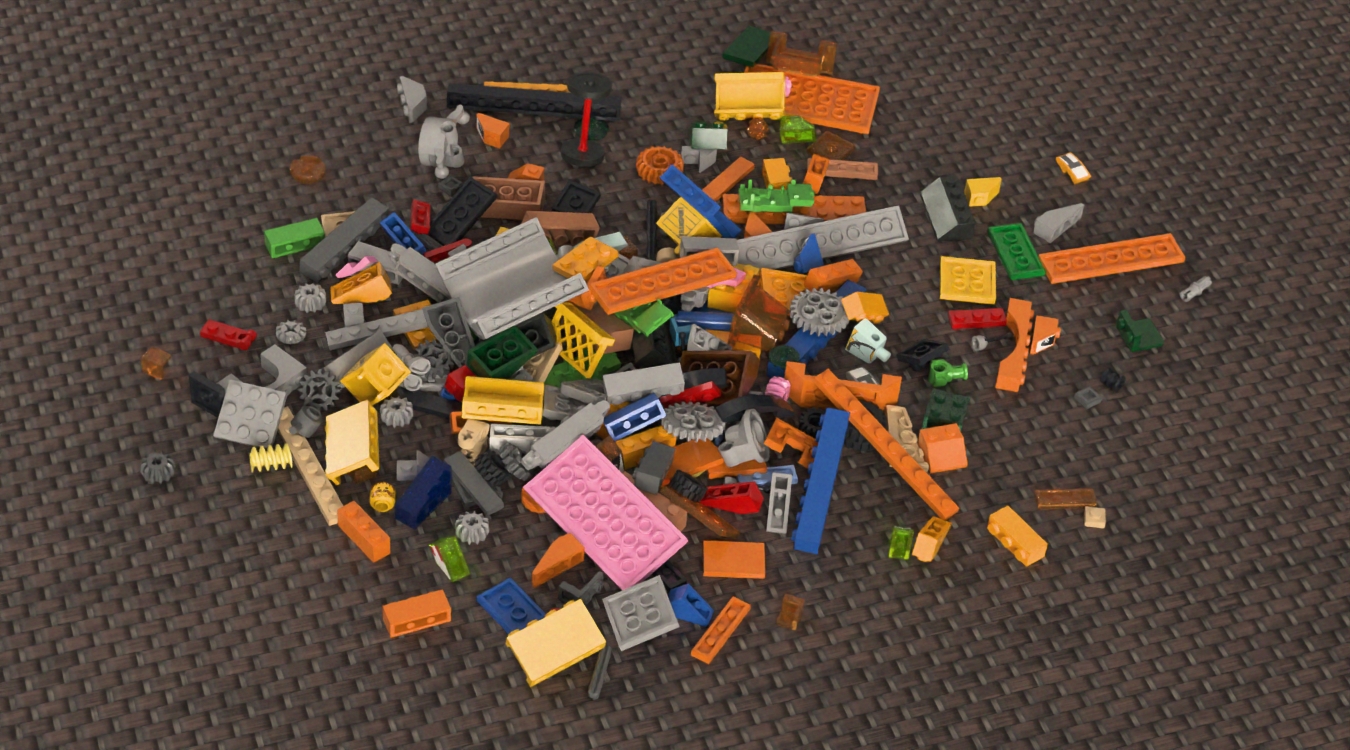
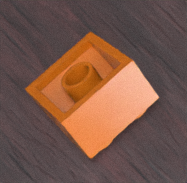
M957 423L920 429L918 446L923 450V458L929 465L930 474L967 467L964 437Z

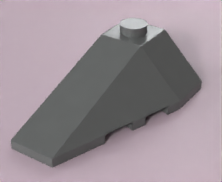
M457 297L423 307L422 310L427 326L458 368L464 365L467 366V351L475 347L460 298Z

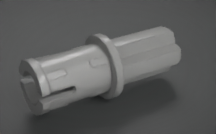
M1204 276L1197 282H1192L1190 287L1180 293L1181 299L1185 298L1184 301L1188 302L1194 296L1200 295L1204 289L1212 284L1211 278Z

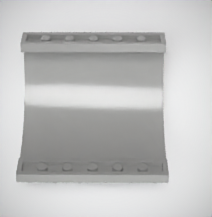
M537 217L435 264L451 299L460 298L468 326L480 339L485 340L589 290L581 273L571 278H566L553 271V264L558 261V258L544 235L545 233Z

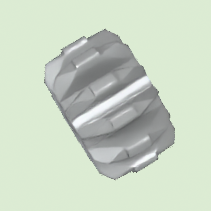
M314 282L311 285L305 283V286H299L294 294L296 307L300 311L305 310L306 313L310 311L315 313L316 310L321 311L326 303L325 289H322L321 285L315 286Z
M391 396L389 400H384L380 407L382 422H385L387 426L393 425L394 429L396 426L403 428V425L409 424L413 417L412 403L408 402L407 398L401 399L400 396L397 398Z
M466 511L465 515H459L458 520H456L455 534L462 543L468 541L469 545L471 542H475L478 545L479 541H485L489 533L488 518H484L483 513L477 515L475 511L471 514Z

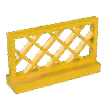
M565 301L555 306L557 311L551 321L557 336L556 343H560L562 346V342H567V350L563 351L562 348L559 355L582 375L591 379L607 345L612 346L615 339L571 302ZM563 315V316H564V324H563V325H560V321H559V320H560L561 316ZM575 325L576 333L571 335L570 326ZM565 328L566 337L561 339V329ZM586 334L587 343L582 344L581 335ZM576 338L577 347L573 348L572 339ZM598 344L599 348L594 354L593 345ZM588 347V356L584 357L583 348ZM578 350V360L575 361L573 352ZM589 360L590 366L586 371L584 362Z

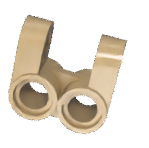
M467 419L464 427L458 434V445L462 448L461 452L475 466V461L488 448L489 437L487 435L490 425L478 419Z

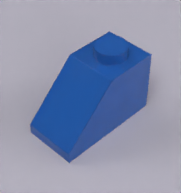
M689 583L670 590L668 597L676 618L704 627L708 626L714 610Z

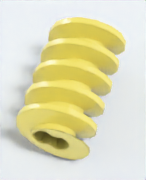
M287 443L284 444L283 449H281L279 444L276 445L275 450H273L271 445H268L267 451H265L263 446H260L259 452H257L255 447L251 449L250 466L252 473L256 466L259 472L262 471L263 466L269 471L271 465L277 470L279 464L282 465L283 469H286L287 463L292 468L291 450Z

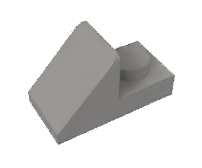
M682 146L681 157L684 164H698L699 173L716 162L717 149H691V146Z
M417 450V460H397V481L437 480V463Z

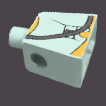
M863 319L854 327L846 346V351L867 363H872L877 357L886 362L891 355L884 348L887 340L886 336L868 319Z

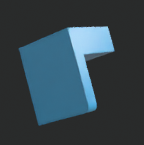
M673 317L670 318L669 330L675 346H681V339L678 335L680 332H685V345H687L692 325L678 327Z

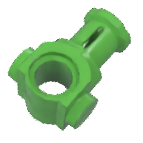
M943 359L930 362L928 380L933 387L945 386L952 379L962 378L967 380L968 378L966 363L951 366L950 363Z

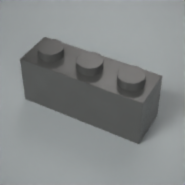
M655 441L652 442L650 448L646 447L644 455L639 461L638 468L636 467L632 479H635L634 486L637 489L657 495L672 465L676 448Z

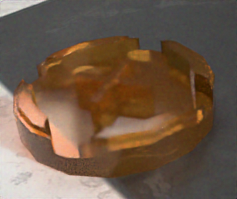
M301 156L300 159L297 161L295 159L290 164V175L300 183L311 184L318 182L326 174L325 163L315 156Z

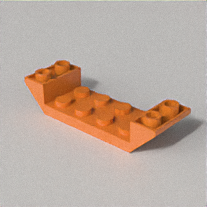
M787 361L785 380H788L791 385L789 397L797 405L805 408L815 407V409L820 407L822 410L827 409V407L838 409L813 382L816 376L804 375L806 364ZM883 374L881 385L840 380L859 401L872 402V405L876 404L884 413L886 405L897 406L902 380L900 376Z

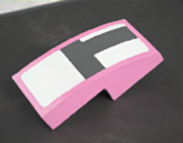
M365 256L358 264L356 262L347 263L336 276L337 278L351 277L376 264L378 261L374 256Z

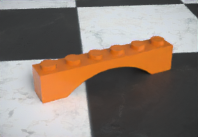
M1014 298L1009 300L1006 325L1014 334L1016 348L1007 358L1000 362L995 388L1018 392L1019 385L1024 384L1025 374H1022V372L1026 370L1027 361L1024 359H1027L1029 348H1026V346H1029L1031 337L1027 333H1031L1033 322H1029V320L1032 321L1034 310L1031 309L1032 302Z

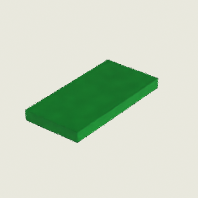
M1022 223L988 227L987 233L1010 280L1045 276L1046 271Z

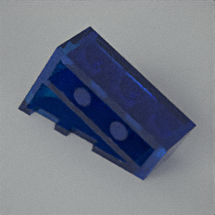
M431 456L402 497L396 502L394 507L395 519L415 530L452 493V466Z

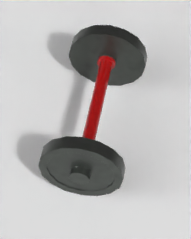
M575 73L569 77L567 88L573 95L585 98L581 138L568 140L563 143L560 154L564 161L572 165L590 167L602 163L605 155L604 148L600 144L588 140L592 99H601L609 96L612 91V82L606 76L598 73Z

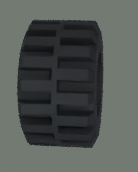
M860 400L861 404L885 428L886 416L883 415V410L879 409V406L876 404L872 405V402ZM849 421L844 440L845 447L848 449L853 448L854 451L872 450L873 445Z

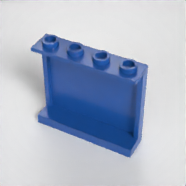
M671 165L660 177L678 198L682 197L704 216L723 238H736L742 232L737 225L719 211L721 207L674 165Z

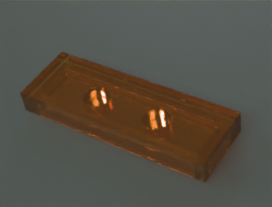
M1093 489L1035 490L1034 493L1037 509L1085 508V506L1096 507L1097 505Z

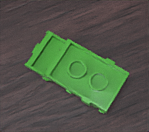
M751 179L748 181V188H745V184H741L738 190L740 211L792 212L793 206L812 207L814 204L815 192L811 184H796V179H791V184L787 183V190H784V186H781V190L773 189V185H768L767 189L752 188Z
M657 299V302H650L614 313L616 317L630 325L636 332L643 333L647 337L674 316L673 312L664 306L659 299Z
M588 347L583 349L584 357L588 356ZM615 352L602 355L591 379L602 380V375L620 368L621 362L616 357ZM563 359V363L553 365L544 385L561 388L562 382L589 378H586ZM589 360L584 362L586 371L590 366Z

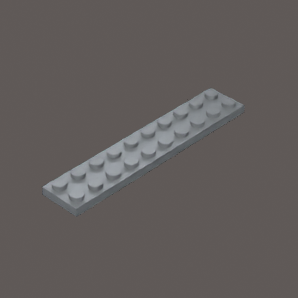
M899 206L739 239L737 240L739 248L737 263L773 270L794 266V259L805 239L814 233L822 260L906 242L909 238Z

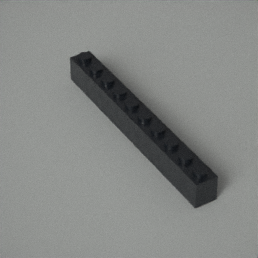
M449 83L447 90V108H457L458 105H462L464 109L583 118L585 98H580L569 92ZM607 96L601 99H592L590 119L620 121L622 97Z

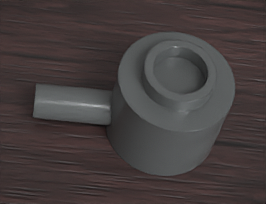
M302 406L291 420L292 427L289 428V432L291 434L298 432L304 437H311L323 423L320 411L313 406Z

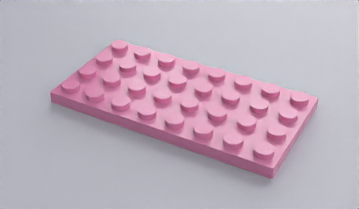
M584 435L523 487L566 534L571 533L585 547V553L621 590L642 583L688 542L687 538Z

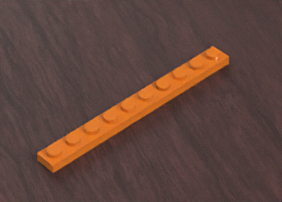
M829 368L814 377L813 382L839 410L850 412L849 421L941 519L947 520L958 512L960 508Z

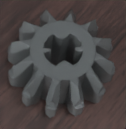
M154 450L152 455L147 453L146 458H142L140 471L145 481H151L152 484L155 482L161 484L163 480L169 482V478L173 477L175 473V462L170 454H165L163 451L156 453Z

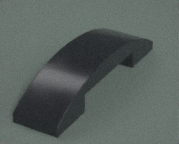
M725 368L701 369L683 373L684 390L711 381L719 389L727 387Z
M770 395L739 397L716 407V412L723 422L741 421L742 414L749 409H755L758 413L773 412L776 418L794 416V411L787 401Z

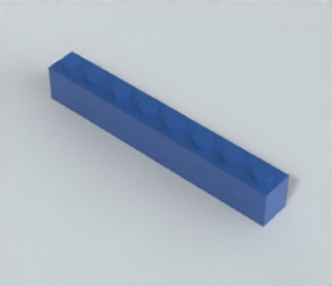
M847 280L837 291V297L843 296L844 298L855 292L867 293V289ZM802 327L768 362L766 376L770 378L774 376L785 378L787 361L804 363L807 366L808 362L816 357L818 351L821 348H825L828 341L836 336L837 331H835V335L828 332L827 336L823 333L817 336V332H814L812 335H810L809 330L803 332Z
M827 407L825 415L821 414L819 426H822V430L817 431L815 442H818V446L813 447L811 457L815 459L814 463L809 464L807 474L810 475V479L805 480L803 490L807 492L806 496L802 495L799 507L802 508V512L797 513L795 523L799 525L798 529L793 530L791 541H795V550L818 554L850 412Z

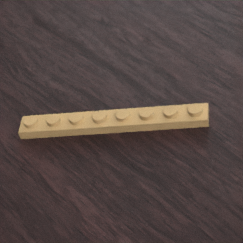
M288 406L284 407L277 431L284 444H288L292 459L328 525L337 524V509L343 507V504L307 439L298 432L295 434L289 432V428L292 427L291 420L294 416Z

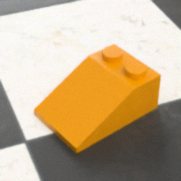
M380 262L330 287L331 302L333 304L383 301L392 294L391 280Z

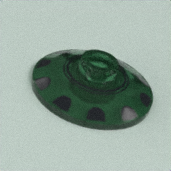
M583 118L579 119L574 125V131L580 138ZM590 118L588 140L595 141L604 138L609 132L608 124L604 120Z

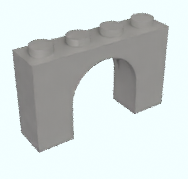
M274 344L260 354L261 367L276 378L275 382L265 386V388L286 392L289 395L299 386H302L300 381H306L304 375L307 374V367ZM229 374L216 383L225 389V394L229 380L242 382L233 374Z

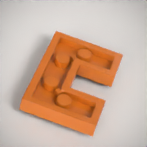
M779 418L775 419L763 443L779 453L782 452L786 443L794 449L800 450L803 453L798 463L807 469L810 463H814L815 458H811L813 447L818 446L815 438Z

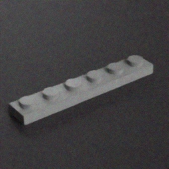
M421 309L325 333L329 350H335L356 345L378 330H381L385 337L427 328L428 326Z

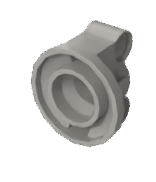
M755 409L746 410L741 421L725 423L726 442L722 443L718 449L727 467H733L753 459L759 463L769 460L770 448L763 444L767 437L766 429L759 413Z

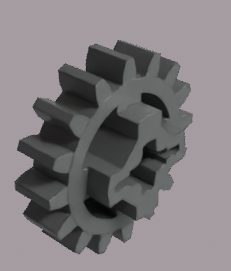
M433 339L432 343L425 340L424 345L419 343L418 348H415L414 357L424 354L423 357L427 358L431 364L430 370L425 373L426 378L429 375H432L433 379H435L436 375L443 378L444 373L448 375L450 370H453L454 361L440 342L439 344L436 343L435 339Z
M318 369V373L312 370L311 376L305 374L306 381H300L303 388L298 389V391L303 392V395L299 398L306 400L303 405L307 406L310 404V406L317 407L320 412L322 407L326 411L329 410V405L335 407L334 400H340L337 393L342 392V390L337 389V386L341 383L334 381L337 376L332 375L330 377V371H326L323 374V369ZM322 377L325 380L319 383L315 378ZM308 386H310V394H309V395H308ZM331 386H332V395H330V387H331ZM317 387H323L321 390L323 394H317L319 391ZM321 398L325 403L318 404L315 401Z
M505 443L498 452L505 464V469L509 473L511 472L524 481H529L535 476V468L528 471L521 463L522 458L527 454L525 451H522L515 445L512 446L511 443Z

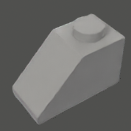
M788 212L784 230L823 222L824 218Z
M362 303L343 304L345 327L364 323Z

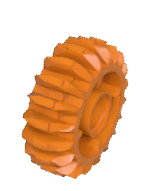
M651 146L650 149L645 148L644 151L640 152L636 162V169L642 180H647L648 183L653 182L654 185H663L664 182L660 177L671 165H674L679 171L683 172L684 162L681 155L676 150L673 151L672 148L668 149L665 146L654 148Z

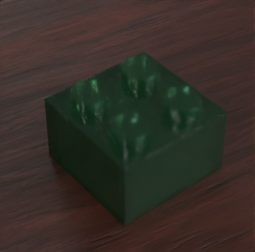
M933 388L925 411L922 429L957 423L962 432L970 397Z

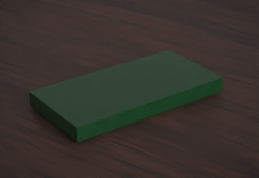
M748 26L723 52L722 58L753 68L777 43L780 35Z

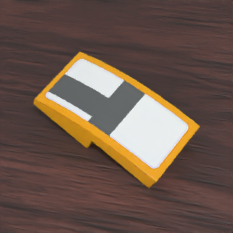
M1071 152L1056 157L1062 172H1068L1074 185L1089 180L1091 177L1086 167Z

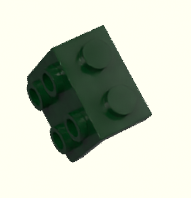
M1127 310L1119 312L1116 328L1131 352L1164 345V340L1151 319L1133 321Z

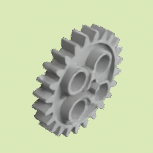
M813 288L812 292L806 289L805 293L800 291L799 296L795 295L794 300H791L789 312L790 318H793L792 323H797V328L803 327V332L809 330L810 335L814 332H817V336H820L821 333L827 336L828 332L835 335V331L840 333L841 328L845 329L846 324H849V319L841 300L843 296L837 297V292L830 294V289L824 292L823 288H820V291Z
M682 402L681 405L677 403L674 406L669 405V408L664 410L666 416L662 418L661 425H663V429L667 430V433H673V437L680 436V439L687 438V441L694 439L696 442H698V439L706 442V438L713 440V437L718 438L719 434L722 435L723 431H725L726 422L721 420L716 410H714V406L707 407V404L700 405V402L696 404Z

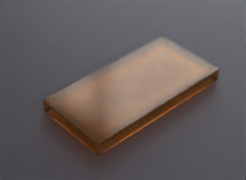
M663 486L660 490L663 495L719 536L738 538L741 533L701 502H693L669 486Z

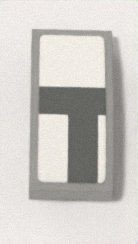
M864 367L846 372V378L849 381L879 385L877 380Z

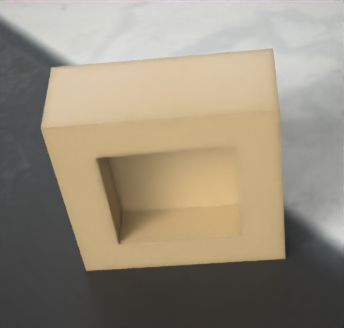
M1085 506L1084 526L1104 528L1106 524L1105 508Z

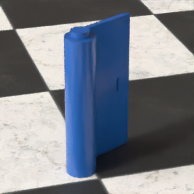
M706 300L703 307H693L691 311L682 310L678 311V314H674L678 327L695 324L704 330L768 333L769 315H767V312H763L762 302H750L745 313L738 314L707 307L708 300Z

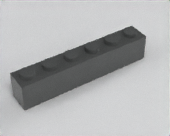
M371 197L300 259V272L316 283L322 278L327 277L333 268L338 267L341 261L348 257L349 252L358 241L364 243L367 238L376 233L381 227L380 222L388 217L389 208Z

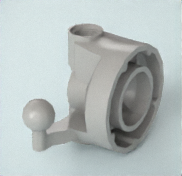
M458 105L456 110L447 118L429 116L425 119L421 128L418 149L420 162L424 166L436 167L435 175L440 179L446 178L449 174V169L446 166L458 168L465 163L462 148L458 145L456 123L466 124L470 116L464 111L462 105Z

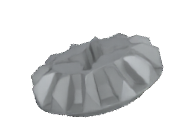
M287 320L286 323L281 322L280 326L276 327L277 339L286 344L298 343L306 336V327L303 326V323H297L296 320L293 322Z

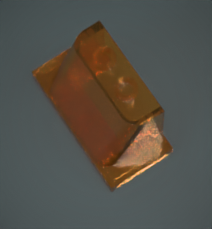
M771 31L767 62L771 63L774 69L816 77L820 73L833 74L837 43L821 40L819 52L816 54L786 48L788 34Z
M754 274L733 314L728 344L735 347L736 343L739 342L774 353L778 342L783 341L785 331L789 328L790 310L759 286L761 276Z

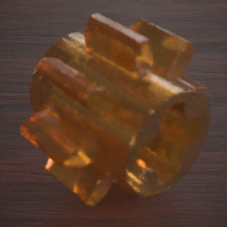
M755 118L749 121L750 126L747 127V131L751 138L761 140L767 136L765 132L769 128L765 120Z

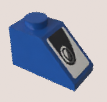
M815 233L805 239L794 259V269L798 274L808 275L810 269L824 266Z

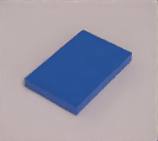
M511 577L477 596V602L508 634L516 629L520 631L526 628L529 622L535 619L539 621L545 618L546 615Z

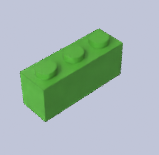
M318 218L264 231L265 245L271 258L313 249L325 238L324 230Z

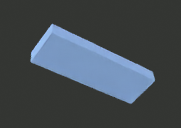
M794 465L767 467V473L756 472L752 475L742 476L738 474L736 476L738 483L755 481L757 486L760 487L771 486L772 472L791 474L792 484L798 483Z

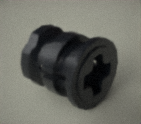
M1111 368L1106 369L1100 379L1101 383H1106L1107 387L1113 388L1115 393L1123 387L1126 381L1125 376L1120 377V374L1113 372Z

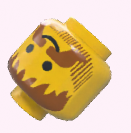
M387 482L374 484L370 490L369 502L371 507L378 512L391 510L396 503L395 487Z

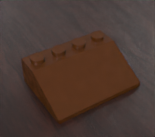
M682 351L680 360L682 374L701 369H726L727 387L720 388L721 397L700 403V405L707 404V406H719L730 400L747 396L757 378L760 359L752 351Z

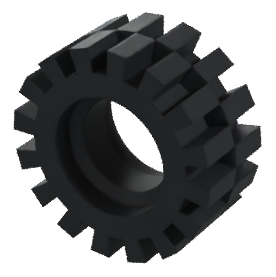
M812 407L810 411L807 408L800 415L798 430L816 439L817 431H821L822 426L816 427L811 424H819L821 414L825 415L826 409L821 411L822 408L818 407V410Z
M488 449L475 461V466H477L476 468L480 471V474L484 475V479L489 480V483L494 484V486H502L512 476V473L505 469V464L500 455L496 454L495 451Z
M677 470L669 482V486L697 503H700L708 490L701 481L681 470Z

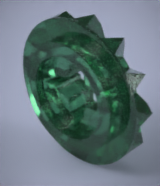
M786 345L776 346L769 353L770 363H773L774 367H781V369L786 368L787 361L798 363L800 359L798 351Z

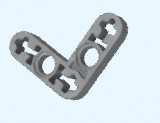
M583 379L561 383V394L587 404L592 403L595 405L607 399V395L602 393L604 391L602 380Z

